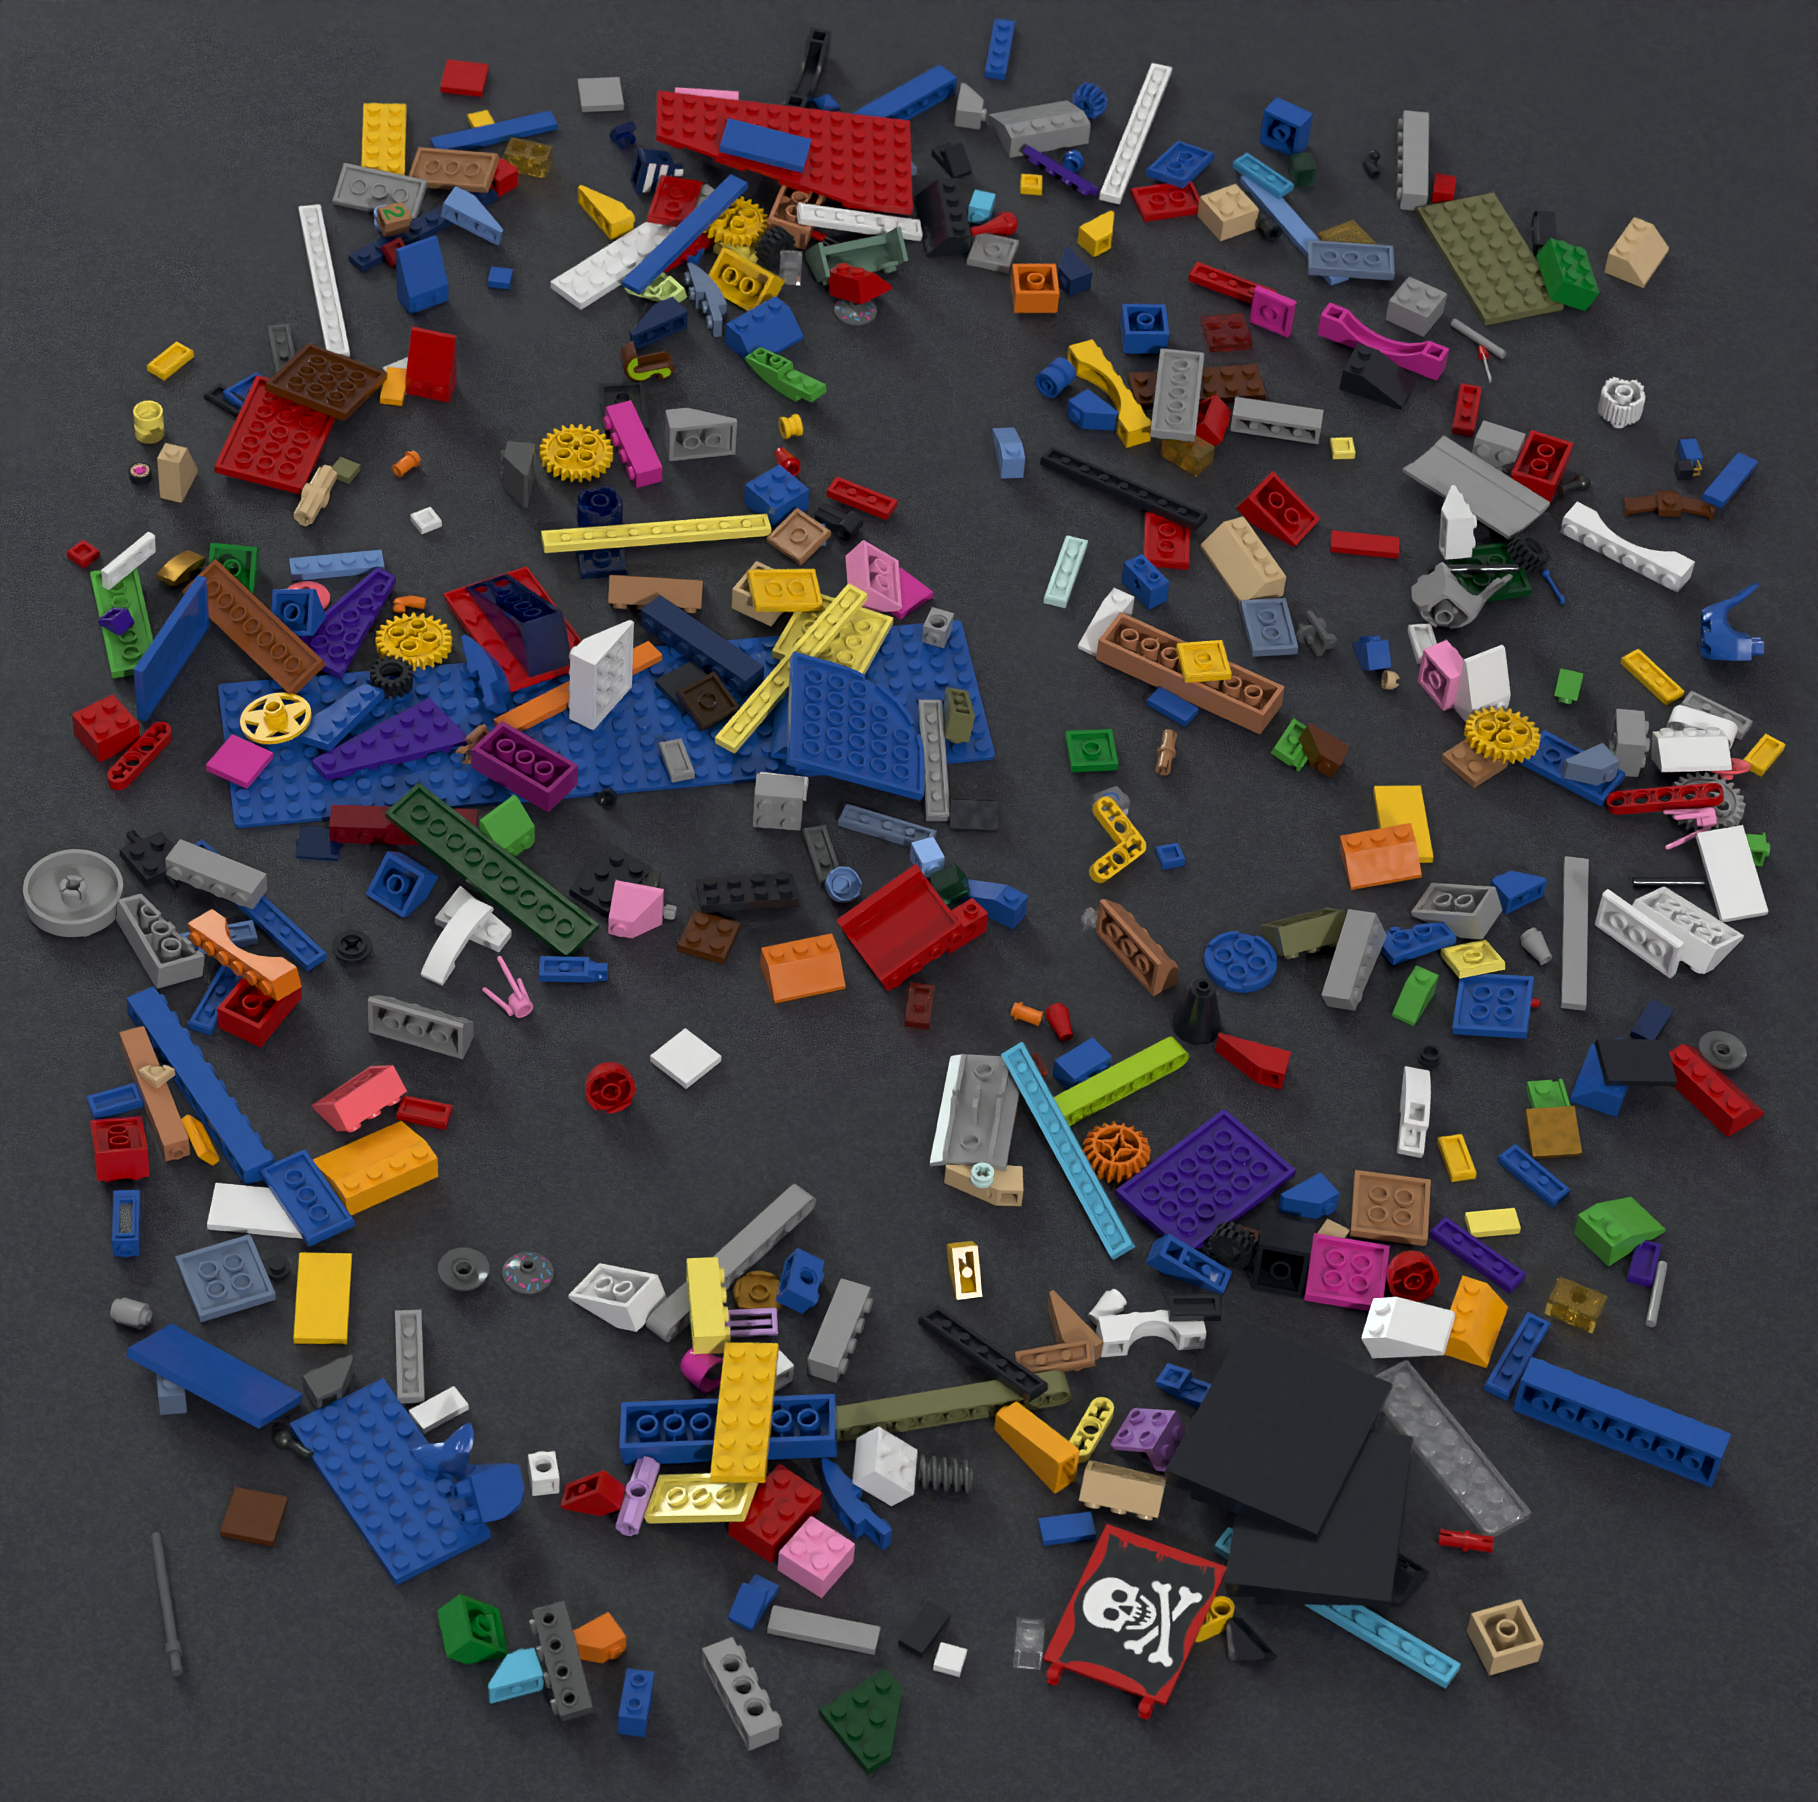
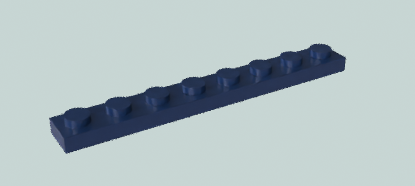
M491 187L488 193L468 191L484 207L498 200V193ZM442 204L412 220L409 232L385 238L382 236L348 255L349 262L363 273L387 260L380 247L401 237L406 246L426 239L454 223L441 217Z

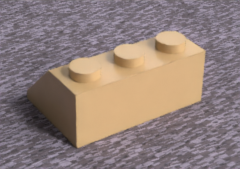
M1634 217L1609 252L1604 272L1644 288L1668 253L1669 248L1653 224Z
M1089 1460L1084 1473L1079 1501H1083L1087 1507L1100 1508L1101 1505L1110 1507V1511L1114 1513L1126 1514V1511L1137 1513L1138 1518L1152 1520L1153 1517L1158 1518L1166 1477Z

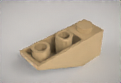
M946 1164L945 1184L996 1206L1022 1205V1166L1007 1165L1006 1171L994 1169L992 1185L987 1188H978L972 1184L970 1179L971 1170L974 1165Z

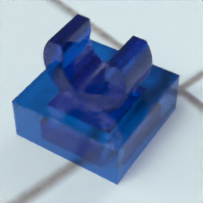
M631 121L614 127L609 134L611 141L618 140L620 148H624L626 145L624 139H628L630 144L633 145L636 142V138L633 135L636 126Z

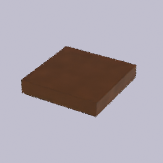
M235 1487L220 1530L221 1537L274 1547L288 1504V1497Z

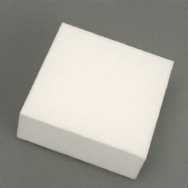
M431 507L410 514L411 522L421 534L442 527L441 519Z
M941 1642L933 1670L960 1677L967 1649Z

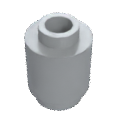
M117 1298L112 1304L110 1317L116 1323L141 1330L150 1323L152 1311L146 1303L128 1298Z

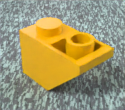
M1111 210L1079 227L1077 243L1093 257L1109 250L1111 247L1114 212Z

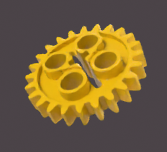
M742 196L733 202L703 233H708V238L715 237L714 242L723 241L722 244L724 246L727 243H730L731 247L738 244L742 248L743 243L751 246V242L757 244L758 239L762 240L760 238L761 235H765L768 215L764 214V209H758L759 204L752 205L751 199L744 201Z
M570 424V428L567 429L562 425L561 431L554 428L553 434L547 433V439H542L540 461H542V467H547V473L553 472L554 478L561 475V481L570 478L571 483L574 479H578L582 483L583 478L591 481L592 475L599 478V472L606 473V468H610L613 461V446L610 445V439H606V434L599 435V429L591 431V426L583 429L582 424L578 428Z
M415 612L412 613L411 617L403 613V618L401 619L394 616V622L386 620V625H380V631H377V637H375L377 653L380 654L381 659L384 656H387V659H391V656H395V659L402 657L403 661L407 660L413 671L417 667L425 670V665L433 668L434 662L441 664L442 658H448V653L451 652L452 646L451 630H447V624L441 625V619L434 621L432 615L425 618L424 613L419 617H416Z
M1490 706L1489 711L1485 708H1482L1481 712L1475 710L1474 715H1469L1464 728L1465 741L1470 742V748H1477V754L1485 753L1484 758L1491 756L1494 762L1497 759H1501L1503 764H1505L1506 760H1509L1512 764L1515 763V759L1521 763L1524 758L1529 760L1531 755H1535L1536 750H1538L1541 734H1538L1539 728L1534 727L1535 722H1527L1528 716L1520 717L1521 712L1513 714L1510 708L1506 712L1502 707H1499V710H1495L1492 706Z

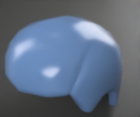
M839 866L829 872L825 881V889L828 896L835 902L848 903L860 895L862 881L853 869Z

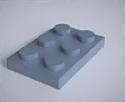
M1286 598L1241 600L1240 610L1252 657L1298 654V644Z

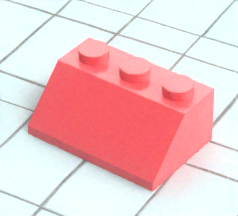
M393 1065L370 1066L314 1103L312 1107L336 1131H347L350 1133L362 1126L361 1122L365 1119L369 1120L378 1116L381 1113L380 1109L386 1105L392 1106L401 1100L400 1096L407 1092Z

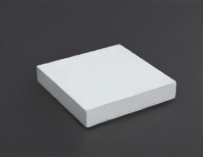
M685 1028L650 1055V1061L687 1089L720 1063L721 1055Z

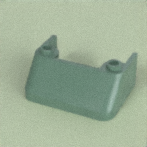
M901 226L894 228L884 235L829 246H823V242H820L804 252L806 261L817 282L822 283L823 286L829 285V270L835 268L840 263H847L849 266L864 268V270L870 272L883 270L885 274L897 271L896 267L908 261Z

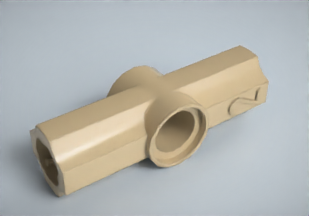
M324 465L319 467L311 483L304 485L301 501L294 512V519L300 525L308 526L312 524L319 510L327 506L330 490L337 479V472L331 466Z

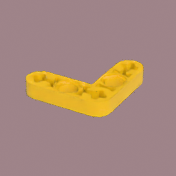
M1110 797L1100 798L1092 808L1097 820L1117 844L1116 847L1091 865L1089 875L1097 883H1104L1146 850V842ZM1106 806L1108 810L1103 811L1101 808ZM1114 815L1115 818L1110 821L1109 818ZM1115 822L1123 825L1124 833L1116 831L1114 827ZM1136 844L1137 848L1128 853L1127 849L1131 845ZM1114 853H1117L1122 857V864H1117L1116 862H1114ZM1107 864L1109 869L1100 874L1098 870Z

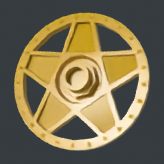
M273 693L260 697L250 703L241 715L240 726L244 735L254 742L278 744L289 741L304 732L311 722L312 712L308 702L296 694ZM281 699L292 700L297 703L284 705ZM266 702L263 710L253 711L256 707ZM306 712L305 719L299 725L295 719ZM246 724L258 726L255 734L247 729ZM277 732L285 734L279 737H271Z

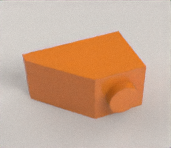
M609 1612L574 1630L582 1660L604 1663L610 1659L614 1660L620 1657L626 1651V1635Z

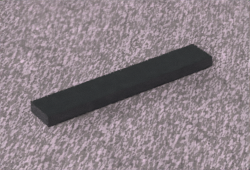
M938 1305L919 1317L920 1326L1030 1403L1048 1391L1047 1382Z

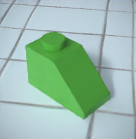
M1560 668L1554 696L1559 697V702L1572 704V700L1577 701L1583 673Z
M1416 966L1404 985L1392 1017L1414 1026L1435 994L1439 975Z

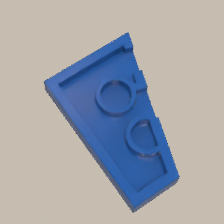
M1444 922L1418 924L1413 929L1400 930L1399 927H1390V931L1385 932L1387 937L1382 946L1381 953L1392 965H1396L1456 944V935Z

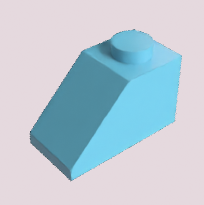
M534 1648L518 1649L511 1654H507L488 1684V1700L490 1704L543 1690L544 1675Z

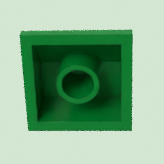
M210 543L209 564L216 559L254 594L259 571L261 547Z
M459 1594L437 1610L439 1626L444 1641V1650L448 1658L470 1664L505 1658L509 1654L499 1608Z

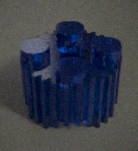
M604 485L600 489L596 487L594 490L592 488L590 491L589 489H583L580 492L577 502L578 528L622 525L623 500H621L619 494H616V488L612 489V486L607 487V485Z

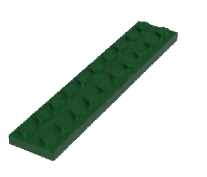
M418 782L385 812L386 819L561 957H570L599 930V923L421 783Z

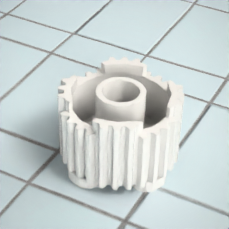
M1615 377L1613 379L1609 378V381L1606 380L1605 386H1603L1601 391L1598 414L1603 416V419H1607V422L1611 421L1612 426L1621 429L1627 426V424L1635 423L1642 415L1645 402L1644 386H1641V383H1637V380L1628 382V380L1624 381L1623 379L1619 381V378Z

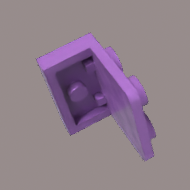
M1135 1408L1128 1414L1112 1440L1111 1446L1114 1450L1146 1452L1155 1470L1165 1471L1184 1437L1186 1429L1176 1411Z

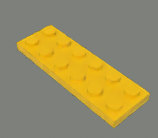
M364 103L362 167L405 175L406 104Z
M725 1342L710 1474L711 1482L765 1483L779 1355L778 1343Z

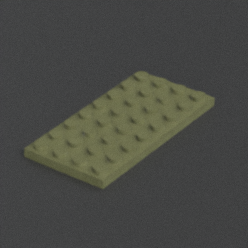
M1495 193L1418 207L1416 209L1418 219L1484 326L1563 310L1564 304L1550 300L1539 263Z

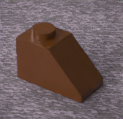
M1310 722L1299 736L1310 766L1332 778L1341 766L1350 746Z

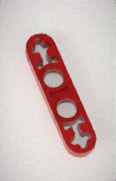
M156 722L151 725L110 768L107 773L110 788L114 790L127 788L169 744L172 739V731L168 723ZM143 746L153 747L150 751L141 750ZM135 760L138 761L139 764H137L136 766H129L127 765V762Z

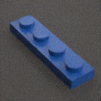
M994 19L985 78L1005 80L1015 21Z

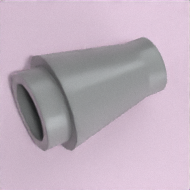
M1531 928L1521 935V946L1540 965H1544L1552 959L1553 956L1549 952L1541 931Z

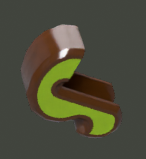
M633 341L627 343L621 350L620 359L626 377L632 381L642 382L656 374L658 379H665L674 372L671 355L666 351L637 356Z

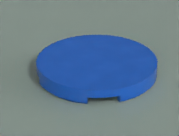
M1230 931L1216 936L1209 942L1204 954L1203 964L1209 978L1218 986L1233 992L1248 993L1260 990L1272 981L1276 973L1277 956L1272 946L1262 937Z

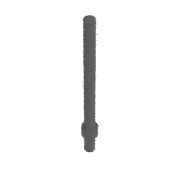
M155 1532L150 1537L167 1641L165 1653L166 1657L170 1660L172 1675L179 1676L183 1673L180 1658L183 1652L181 1642L177 1638L161 1533Z

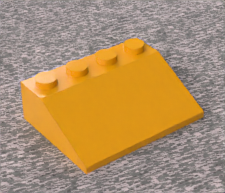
M402 1121L313 1159L351 1216L438 1177L437 1156L428 1143Z

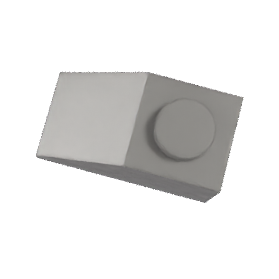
M961 83L955 126L980 129L981 121L986 120L987 109L983 108L984 99L966 83Z

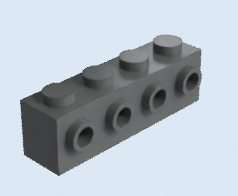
M565 1601L532 1610L534 1618L530 1619V1625L533 1635H539L541 1645L536 1647L540 1662L546 1661L548 1671L543 1672L547 1689L553 1688L555 1698L550 1699L554 1715L559 1714L562 1722L595 1713Z

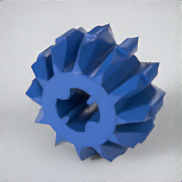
M1085 82L1074 91L1072 102L1084 111L1087 118L1092 117L1095 119L1108 106V98L1104 96L1106 92L1101 91L1100 86L1096 87L1093 82L1090 84Z

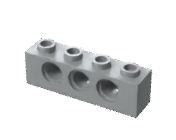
M733 1637L702 1648L701 1663L748 1751L778 1740L779 1729L782 1727L780 1716L777 1711H772L766 1690L760 1689L754 1668L748 1667L742 1646H737ZM730 1669H731V1670H735V1672H728V1671H726V1670H730ZM744 1691L747 1692V1694H740L738 1692ZM756 1713L759 1714V1716H752L750 1714Z

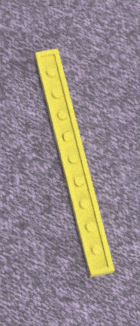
M767 514L547 530L541 531V540L544 553L769 536L771 534V526Z
M848 583L717 734L715 743L735 754L789 691L790 657L793 651L818 658L868 600V593Z

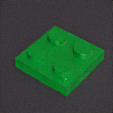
M1112 729L1065 731V743L1071 772L1118 770V759Z

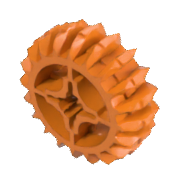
M1113 1121L1110 1126L1104 1122L1101 1128L1095 1126L1093 1132H1089L1083 1142V1152L1095 1174H1097L1099 1180L1106 1178L1108 1184L1111 1180H1115L1118 1185L1121 1180L1127 1182L1146 1168L1150 1161L1151 1149L1147 1138L1143 1137L1142 1131L1135 1132L1134 1125L1129 1128L1126 1127L1125 1122L1122 1125H1116L1115 1121Z

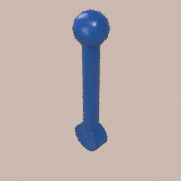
M1548 569L1542 570L1541 575L1547 579L1557 596L1558 603L1564 604L1565 597L1560 594L1552 581L1550 571Z

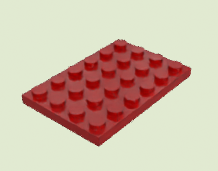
M257 375L215 464L214 472L301 495L304 485L310 479L336 418L265 391L266 382L270 378Z

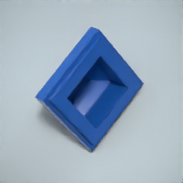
M831 94L813 99V104L818 110L832 112L841 110L840 105Z

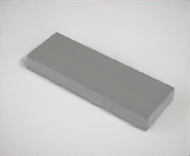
M1690 691L1681 703L1682 706L1734 722L1738 727L1735 737L1740 740L1753 723L1752 720L1693 691Z

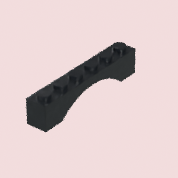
M811 27L797 79L792 90L787 93L783 106L810 109L830 52L831 31Z

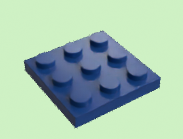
M1480 974L1460 978L1452 1027L1453 1034L1527 1039L1534 976Z

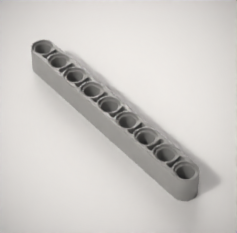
M793 1184L713 1256L718 1257L719 1268H724L725 1282L721 1283V1287H726L727 1290L813 1210L816 1198L798 1185ZM687 1281L655 1309L646 1322V1327L666 1342L673 1340L690 1324Z

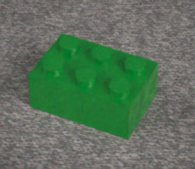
M1550 238L1536 255L1550 300L1586 311L1599 294L1586 250L1580 246H1573L1562 240L1558 241Z

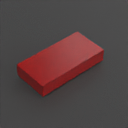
M403 1095L396 1114L397 1120L446 1130L453 1111V1105Z

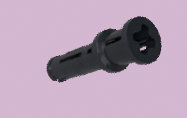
M1245 191L1246 196L1259 209L1256 220L1257 229L1263 231L1264 237L1268 242L1276 241L1282 235V228L1274 223L1272 215L1265 213L1252 196V193Z

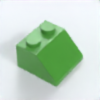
M512 795L480 820V831L515 858L523 850L530 848L535 842V825L515 795Z

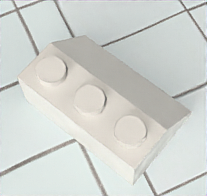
M1708 727L1706 730L1684 728L1683 731L1662 728L1660 731L1653 732L1652 760L1661 772L1732 770L1728 737L1718 727Z

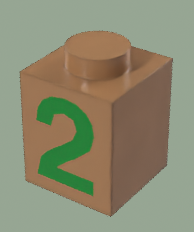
M403 201L378 207L377 223L384 238L409 232L412 215L410 210L405 208Z

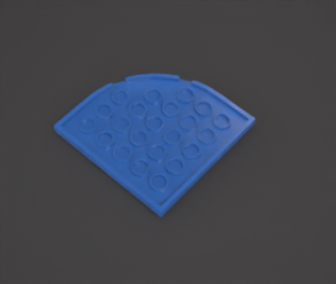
M793 651L790 657L786 765L921 801L924 796V747L921 736L917 735L913 727L915 724L914 720L900 701L879 683L874 685L866 680V675L859 671Z

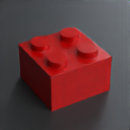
M114 694L72 714L74 734L99 763L130 748L140 738L139 722Z

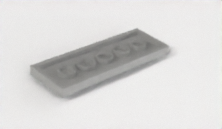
M1160 349L1150 437L1195 442L1204 353Z

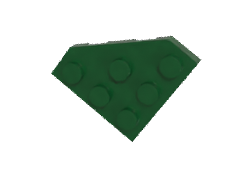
M887 1669L882 1670L821 1707L818 1714L867 1775L885 1765L891 1759L902 1687Z

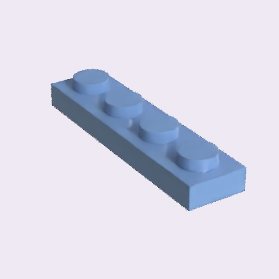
M382 550L289 558L292 581L370 574L377 567L384 570Z

